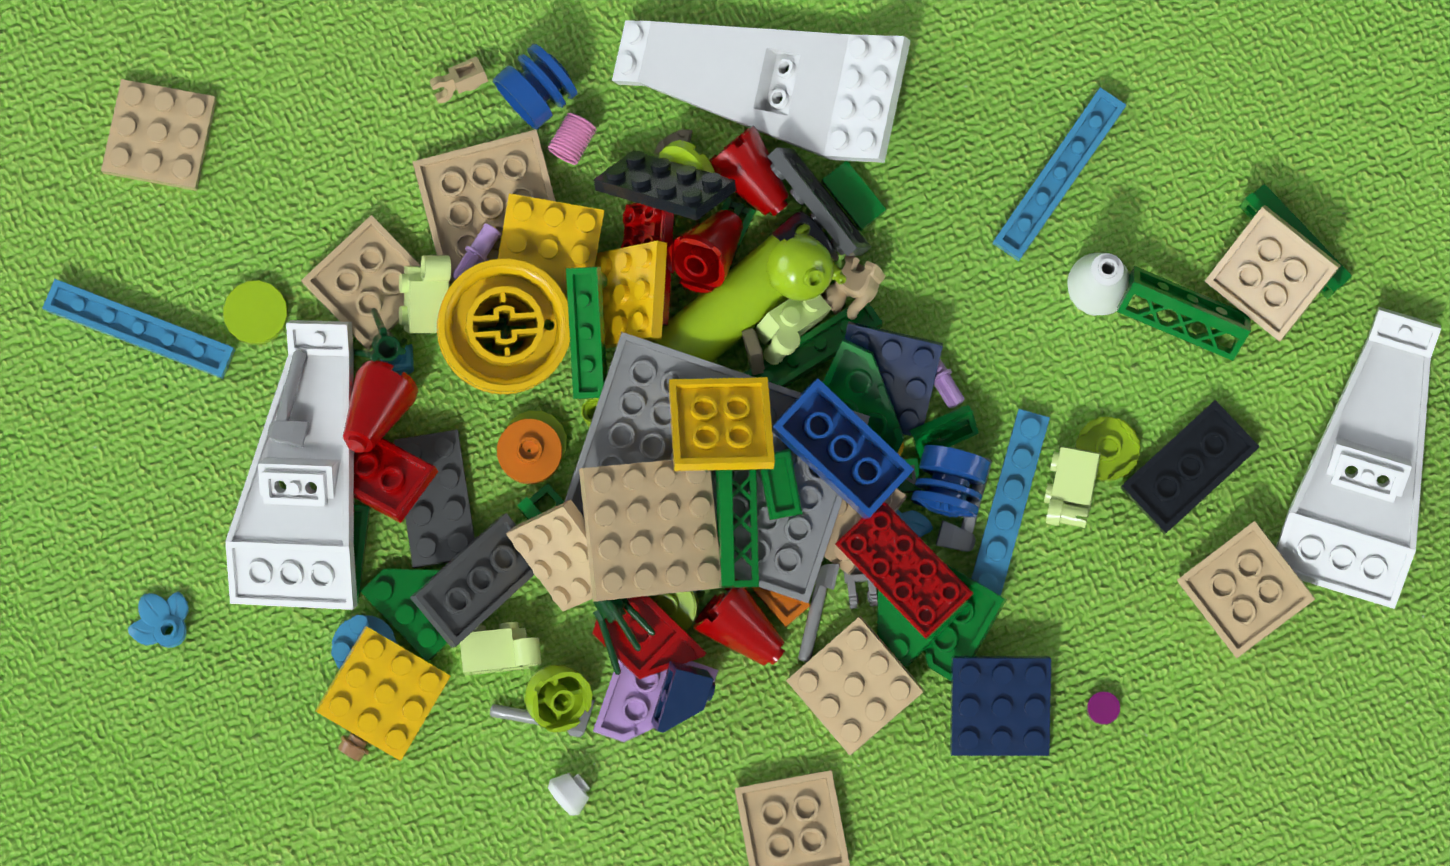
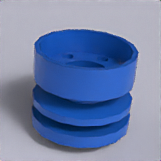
M533 43L527 48L532 60L525 54L518 56V61L524 71L520 73L517 69L508 65L493 78V83L517 114L528 125L538 130L553 116L547 104L549 100L558 107L563 108L566 102L562 94L568 99H573L578 95V92L570 80L569 74L559 61L539 45Z
M925 445L919 468L932 475V477L916 479L915 485L924 491H914L911 501L927 508L931 512L944 516L976 517L979 507L970 502H980L982 495L976 490L969 488V486L985 484L990 462L981 456L945 446Z

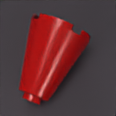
M753 125L726 145L719 152V155H714L709 161L714 169V173L735 179V193L763 215L770 212L775 216L788 205L785 199L789 196V193L783 181L772 171L770 167L772 161L768 158V150L758 130Z
M720 210L672 242L667 249V266L672 274L674 271L681 278L680 283L684 287L699 293H709L724 283L743 231L741 219L729 210Z
M367 361L362 364L356 373L343 432V439L347 447L354 452L371 451L416 400L418 387L415 381L404 371L401 375L392 371L394 365L383 361Z
M724 588L727 591L725 594L714 595L695 620L697 624L693 628L762 666L768 662L771 665L775 664L785 652L782 648L784 640L746 588Z

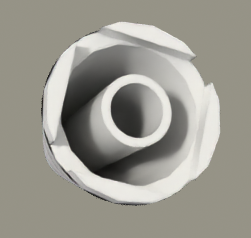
M1091 253L1085 255L1073 265L1069 272L1067 284L1070 299L1079 310L1088 315L1113 314L1117 311V306L1128 289L1129 271L1123 262L1113 254Z

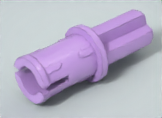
M485 223L471 246H466L465 250L467 252L454 270L452 277L456 280L467 269L481 262L488 261L487 255L502 234L491 225Z
M940 359L934 385L947 407L954 408L964 401V397L950 375L952 373L951 369H947Z

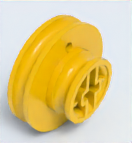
M493 259L481 262L463 272L452 283L443 298L437 318V337L440 350L452 371L465 383L478 390L492 394H516L527 391L545 381L556 370L567 352L570 343L567 299L558 284L546 272L530 263L516 259ZM493 309L491 315H484L489 310ZM499 318H506L507 326L526 325V329L511 330L507 339L501 338L500 331L478 332L479 328L496 327ZM546 320L553 321L554 328L552 330L544 328ZM523 341L517 350L510 353V349L514 347L516 342ZM492 343V349L502 351V353H494L486 349L483 344Z

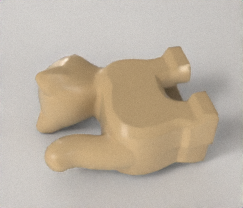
M846 255V263L842 269V273L846 276V282L838 284L835 281L827 287L821 296L831 307L835 315L842 312L848 296L854 298L855 300L847 309V317L850 320H854L865 305L874 299L879 285L886 275L875 263L866 261L864 266L859 264L860 260L857 257Z

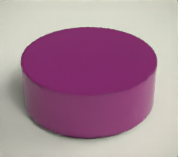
M1104 691L1098 692L1087 702V715L1096 724H1110L1116 720L1120 713V703L1113 694Z

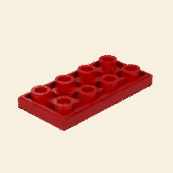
M631 203L625 206L623 214L624 239L621 248L653 241L667 243V249L673 242V213L639 203ZM667 262L662 326L668 325L671 272Z
M886 502L870 518L864 519L862 517L835 543L925 639L932 635L974 594Z

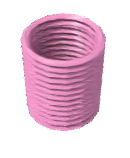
M570 112L567 113L564 121L560 124L561 126L557 129L556 135H554L553 140L549 143L548 149L558 158L576 165L581 160L580 157H582L583 152H585L588 144L592 141L591 138H593L597 129L585 118Z

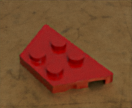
M649 596L627 598V600L655 630L654 636L649 635L626 610V614L623 616L641 646L640 651L634 649L617 621L609 623L607 618L605 619L618 660L638 679L667 670L670 661L685 664L702 658L707 654ZM596 619L592 635L606 647Z

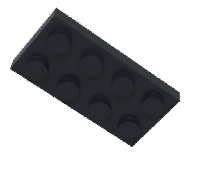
M634 150L594 179L596 191L693 220L700 219L736 191L735 179Z
M1214 400L1120 488L1165 535L1260 446Z

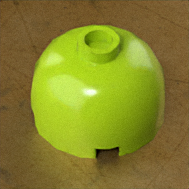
M801 233L795 234L796 237L788 241L783 239L778 242L771 251L766 264L767 272L770 274L771 281L769 282L771 286L786 298L805 301L821 295L830 285L833 277V259L827 248L812 236Z
M562 664L549 665L538 670L530 678L526 686L524 701L528 713L539 726L544 727L550 732H565L576 727L581 722L579 718L583 715L584 711L588 713L591 708L593 694L589 682L577 670Z

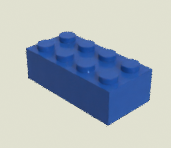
M819 379L814 380L772 425V432L864 519L870 518L914 470Z

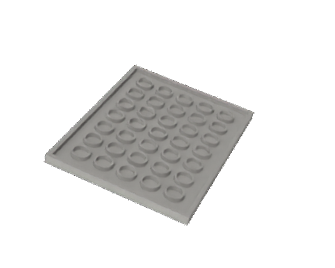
M621 332L564 502L571 499L584 517L579 469L673 460L669 379L756 377ZM768 382L771 422L773 425L802 393ZM853 411L868 424L870 416ZM772 432L774 452L790 449ZM791 450L802 514L769 520L760 470L756 469L759 587L809 603L843 498ZM749 469L732 470V478L739 485L749 477ZM710 470L717 526L716 470ZM749 482L743 487L748 494ZM732 485V491L734 492L736 488ZM738 492L733 498V511L742 518L750 509L749 500ZM750 515L744 520L749 527ZM733 518L734 526L737 523V521ZM739 525L733 531L734 545L742 551L750 543V533ZM749 548L748 551L745 553V555H746L750 560H751V548ZM734 551L735 559L738 556V554ZM740 558L734 564L735 579L751 580V566Z

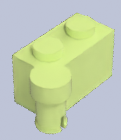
M821 295L805 301L788 299L768 312L754 330L757 337L765 346L770 344L763 353L768 363L778 365L786 355L792 354L800 345V337L814 329L829 313L831 307Z
M1061 446L1060 453H1053L1050 471H1055L1056 474L1054 485L1047 484L1044 503H1049L1046 524L1059 526L1062 523L1086 528L1087 519L1077 518V516L1089 517L1101 453Z

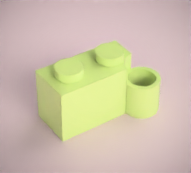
M423 255L421 266H404V274L399 276L400 293H404V306L399 307V324L404 325V331L408 333H437L439 309L449 289L451 278V259L449 255Z
M518 622L499 624V629L487 631L486 626L480 625L460 642L462 668L465 676L530 669L532 666L542 664L539 638H527L526 628H519Z

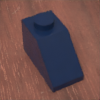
M670 661L651 720L656 731L664 733L704 710L706 702L711 701L715 691L714 678L708 670Z

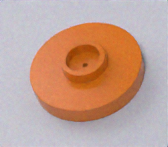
M522 419L508 426L501 434L497 444V458L504 473L512 480L522 484H537L547 480L558 469L562 458V446L557 433L551 426L536 419Z

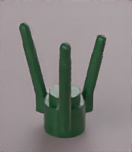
M372 308L371 313L379 331L372 341L373 350L353 349L354 355L370 358L372 361H376L379 358L383 361H392L399 354L404 355L406 353L407 339L403 338L399 343L394 334L387 332L378 310Z
M627 598L595 601L593 603L597 610L593 614L599 623L616 675H620L621 669L605 619L607 618L609 623L618 622L636 651H640L641 646L623 618L626 614L625 610L649 635L654 636L655 630L631 606Z

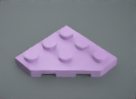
M618 660L621 674L616 675L613 672L593 732L625 743L653 729L654 726L651 720L667 670L638 679ZM693 661L685 663L686 665L708 670L714 678L713 682H715L718 670Z

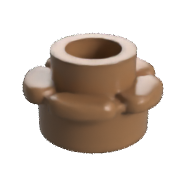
M350 733L348 737L345 735L341 736L342 742L338 749L350 758L360 762L364 754H369V750L365 748L368 743L367 741L353 733Z

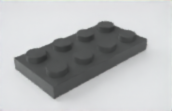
M776 148L768 155V158L772 161L770 165L772 171L781 180L786 179L792 186L790 190L792 196L801 205L806 204L812 211L810 218L822 230L824 228L832 237L830 241L839 254L843 255L845 253L847 256H861L872 248L794 149Z
M458 430L395 439L394 445L434 465L438 470L434 479L405 517L413 568L449 563L475 539Z
M507 513L502 514L410 597L451 648L456 647L534 576L531 567L520 552L515 549L512 541L506 534L516 526Z

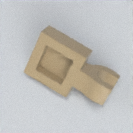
M474 57L448 68L449 74L436 76L429 81L433 90L444 87L443 91L435 94L438 103H445L451 99L456 89L459 94L464 91H472L481 84L488 82V79L478 57Z

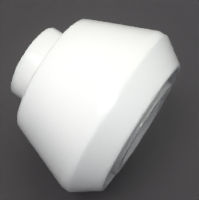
M570 773L552 778L549 781L548 789L560 806L570 816L579 815L589 799L586 792L590 790V787L579 774L573 777Z

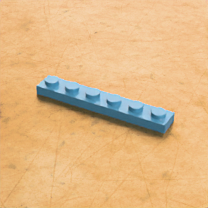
M1101 87L1001 229L993 241V245L1017 261H1020L1125 109V103Z
M54 279L42 307L44 311L221 379L224 378L235 352L234 347Z
M1021 409L1017 411L971 577L999 595L1002 593L1050 417Z

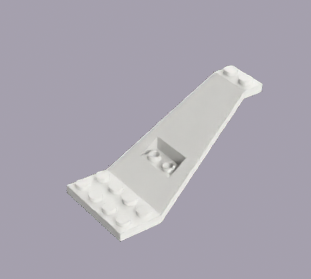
M625 20L612 81L618 85L646 86L751 128L754 125L759 132L829 160L885 163L911 40L905 36L853 35Z
M1378 307L1368 338L1291 503L1276 545L1278 551L1302 581L1395 609L1416 551L1430 362L1441 331V325ZM1348 466H1355L1357 471L1354 474H1348L1345 469ZM1385 475L1389 479L1386 483L1381 484L1377 482V478Z
M290 320L286 323L288 357L225 541L230 604L353 610L358 606L354 558V451L347 447L343 439L354 386L352 322ZM296 350L303 351L306 354L289 421L309 422L303 447L273 441L267 434L269 425L276 421L293 352ZM279 481H283L286 484V489L280 487ZM310 482L316 484L317 491L311 489Z

